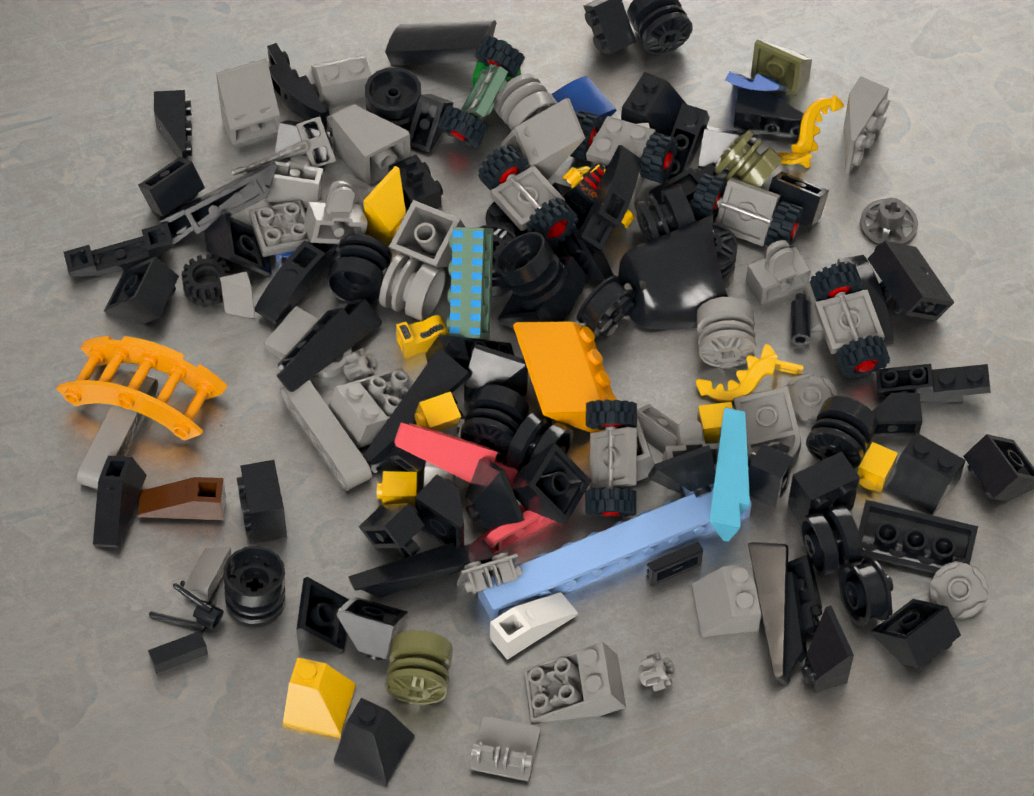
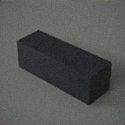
M200 631L148 650L156 674L208 655L207 646Z

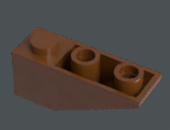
M193 477L142 490L140 493L138 517L224 520L226 501L224 479Z

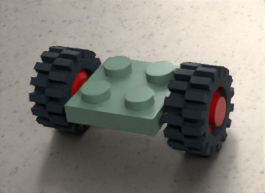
M490 36L483 37L474 54L479 62L484 63L489 68L482 69L462 109L447 106L437 124L438 128L447 133L448 136L454 137L455 140L475 148L479 147L488 130L487 125L476 118L485 117V115L490 114L495 105L493 100L497 92L500 93L506 85L507 80L505 77H516L525 60V56L518 49L512 48V45Z

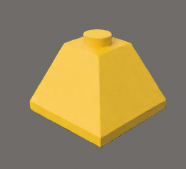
M396 166L363 201L364 215L368 222L365 233L380 240L387 246H390L406 215L400 169Z
M297 657L289 682L283 726L341 738L356 689V683L326 663Z

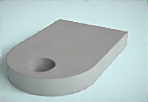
M295 306L264 342L265 350L283 359L319 318ZM352 347L341 355L343 357L341 361L332 362L314 377L330 378L341 374L344 371V363L347 362L346 356L352 353Z
M788 386L733 398L736 410L744 411L746 415L748 457L753 451L757 452L762 443L776 449L780 442L790 447L787 454L793 457V461L798 457L801 450V437Z

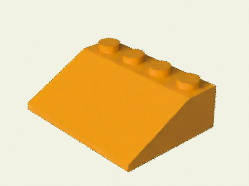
M516 322L513 327L543 415L590 433L604 431L591 429L586 426L587 402L617 400L611 389V380L605 372L602 363L603 358L596 347L595 335L592 330L575 322Z

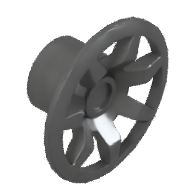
M897 198L876 200L867 205L861 214L860 223L863 232L870 240L877 244L886 241L890 231H894L895 236L900 239L890 242L906 244L912 240L918 229V219L914 211ZM879 206L878 212L871 211L874 207ZM905 212L909 214L912 222L904 219ZM866 216H869L873 220L877 221L869 226H866L865 218ZM900 226H902L903 228L913 229L911 233L907 237H905ZM882 228V239L875 237L871 232Z

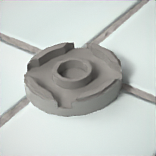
M811 373L797 375L786 385L789 389L796 420L805 424H814L823 402L829 397L838 396V392L832 382L823 376L817 377Z
M952 562L944 565L935 573L930 584V597L932 603L948 606L953 619L964 620L974 617L983 609L988 599L989 586L985 576L977 567L963 562Z

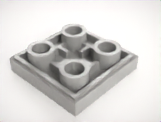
M301 200L249 210V217L263 257L295 251L304 240L310 243L304 226L306 214Z

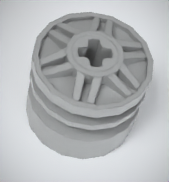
M527 73L521 74L506 83L503 90L496 94L493 101L495 102L493 109L512 131L519 124L558 102L547 92V89L536 75Z
M402 253L397 254L384 276L379 295L380 305L386 308L392 307L396 312L402 311L405 307V314L419 321L426 320L431 317L441 298L446 279L445 270L427 263L423 264L420 268L419 260L410 259L409 256Z
M719 297L711 299L699 307L696 318L697 331L699 333V356L702 361L720 368L735 367L745 364L748 355H756L754 310L750 303L736 297Z

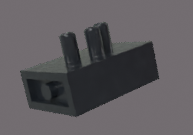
M884 241L877 245L874 252L868 257V261L882 280L879 285L885 302L888 303L892 298L896 301V304L892 307L896 314L903 312L904 315L938 320L955 303L917 247Z

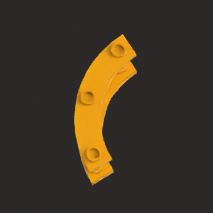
M101 336L85 340L80 347L89 359L76 381L59 384L56 388L64 396L65 400L75 407L83 404L101 403L130 409L159 422L185 441L201 435L203 432L193 421L205 399L223 394L228 385L201 364L195 367L183 360L184 355L166 346L124 336L122 340H111L110 336ZM121 363L140 365L127 387L110 383ZM108 364L98 381L89 380L97 365ZM151 368L170 375L157 399L138 391ZM179 381L196 391L184 415L167 405Z

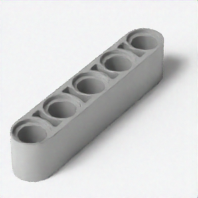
M130 371L127 374L122 386L127 387L135 372ZM146 376L138 391L155 398L158 389V379ZM111 405L80 465L77 474L78 484L98 490V479L107 457L126 455L145 415L120 406Z
M310 380L294 392L288 391L284 386L280 388L285 404L346 491L372 478V472L368 463Z

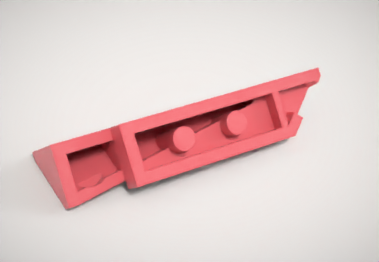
M401 422L394 440L397 447L469 483L472 480L479 459L483 457L505 470L510 485H512L518 472L517 469L508 464L495 461L498 452L487 446L416 424Z
M520 504L519 507L525 520L518 523L491 527L474 542L484 539L495 556L551 524L554 520L529 511Z

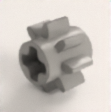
M363 349L347 355V362L343 366L344 373L350 381L374 376V372L378 369V363L374 355L371 353L364 354Z
M657 652L641 660L642 665L638 669V675L644 686L652 685L654 692L667 688V685L673 683L671 679L675 676V667L669 658L661 659L660 653Z

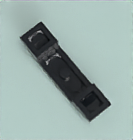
M168 223L142 229L143 236L99 249L91 250L90 245L63 252L69 275L98 276L123 271L153 257L162 255L174 246Z
M864 255L838 259V265L840 262H845V264L850 262L852 265H856L863 284V289L860 291L868 290L885 336L884 343L885 345L894 343L885 299L869 261Z

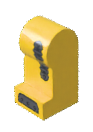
M439 315L431 316L424 321L410 325L406 321L396 324V341L405 359L428 351L439 335L449 336V330L444 319Z

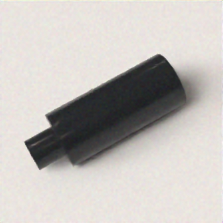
M804 293L796 294L795 300L791 302V342L795 345H806L810 342V302L806 300Z

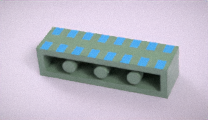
M453 227V232L449 238L450 248L452 249V260L449 262L448 267L449 275L451 276V287L448 290L450 315L447 318L449 336L490 338L493 228Z

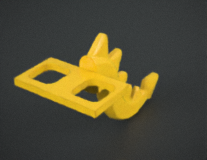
M833 95L831 98H820L807 108L802 117L799 139L797 143L791 146L792 153H777L783 158L780 164L793 165L797 163L805 168H810L812 154L809 153L818 151V145L814 137L820 133V128L815 124V122H822L820 111L823 114H827L829 107L832 112L844 107L843 102L836 95Z
M766 344L763 347L761 358L758 359L748 355L746 359L748 370H738L736 372V376L740 381L739 384L729 380L728 390H724L721 383L714 389L712 388V381L697 379L696 386L701 396L708 395L719 402H734L733 398L750 395L764 376H773L774 370L802 375L803 366L777 360L778 355L775 354L769 344Z

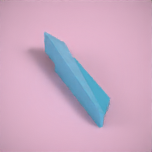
M725 408L709 520L722 540L729 542L740 529V516L749 507L750 497L746 415L744 411Z

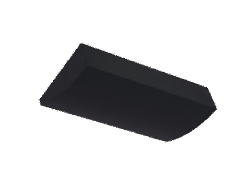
M496 20L400 24L393 31L385 53L391 66L479 62L474 54L484 36H494L497 23Z
M866 499L858 531L863 546V557H871L876 560L935 574L941 567L952 562H963L970 565L978 526Z

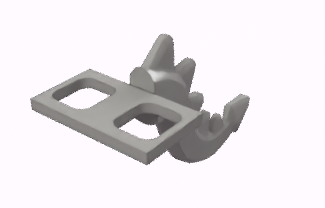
M320 116L296 124L302 142H298L245 167L233 169L231 174H242L243 172L260 168L271 161L280 162L305 153L311 167H320L335 162L336 159ZM315 122L320 135L307 139L303 125ZM325 147L329 160L317 164L313 158L312 150Z

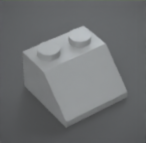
M360 55L311 65L321 101H325L327 106L365 98V84L371 76L366 57Z
M751 563L723 566L692 584L701 637L759 631L761 609Z

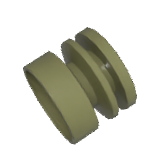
M749 129L746 133L736 138L723 152L713 172L719 175L727 167L730 170L724 177L727 181L736 175L740 181L760 187L781 163L783 158L772 148H768L762 154H759L757 149L762 140L758 138L750 146L747 142L754 133Z
M421 630L404 631L395 635L390 647L389 659L391 664L387 669L386 691L392 697L408 703L432 704L444 700L448 693V670L451 667L452 643L437 633Z

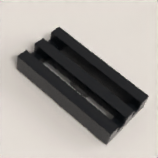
M694 543L647 563L646 579L650 586L700 566L703 556V548L700 543Z

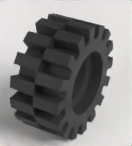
M206 254V259H202V255L197 256V261L193 258L190 259L189 265L185 264L183 267L184 271L181 273L183 290L186 297H190V301L193 303L197 300L198 305L203 306V302H207V306H212L211 301L214 300L216 304L220 303V297H222L220 278L230 275V268L227 266L226 261L222 260L220 262V257L216 255L214 259H211V254ZM203 276H214L217 278L215 282L208 285L196 282Z

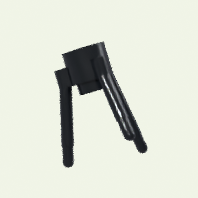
M181 581L180 585L174 583L173 588L197 605L193 612L196 622L153 611L149 612L150 617L195 628L202 633L206 628L214 630L224 613L220 607L210 601L200 600L184 589L185 581Z

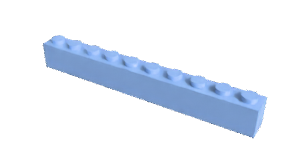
M711 488L712 492L705 496L696 498L695 494L679 500H670L662 507L652 511H643L637 517L628 521H619L604 531L592 532L586 538L577 542H568L553 552L541 553L533 560L524 564L517 563L514 566L519 565L522 576L517 577V581L503 584L501 580V586H497L493 575L490 574L493 588L489 589L487 586V590L478 592V597L492 621L515 606L559 592L564 595L713 533L716 530L709 520L713 488ZM751 501L749 507L740 516V521L750 517Z

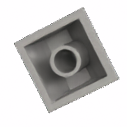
M355 104L345 109H340L331 115L335 151L355 176L373 187L379 184L389 173V165L411 156L410 134L407 130Z
M413 200L389 248L436 268L449 267V262L452 260V249L449 244L450 234L453 232V227H465V225L458 217Z

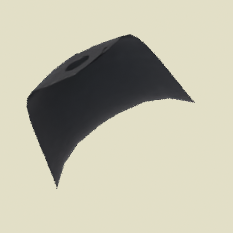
M713 214L690 225L639 244L623 255L619 264L618 277L623 287L628 283L636 293L634 300L636 307L629 314L635 324L657 330L697 328L696 316L699 307L711 299L728 297L714 243ZM640 281H645L647 284L644 290L640 287Z

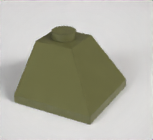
M756 40L751 77L755 78L756 74L767 75L788 86L785 92L796 96L810 76L812 59L790 49Z

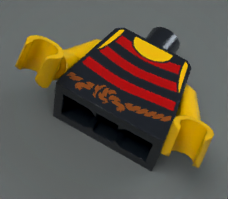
M596 163L592 168L588 166L572 167L562 176L563 179H566L571 184V189L563 198L585 216L588 215L598 195L595 190L607 166L604 167ZM627 209L621 221L625 228H628L635 215Z

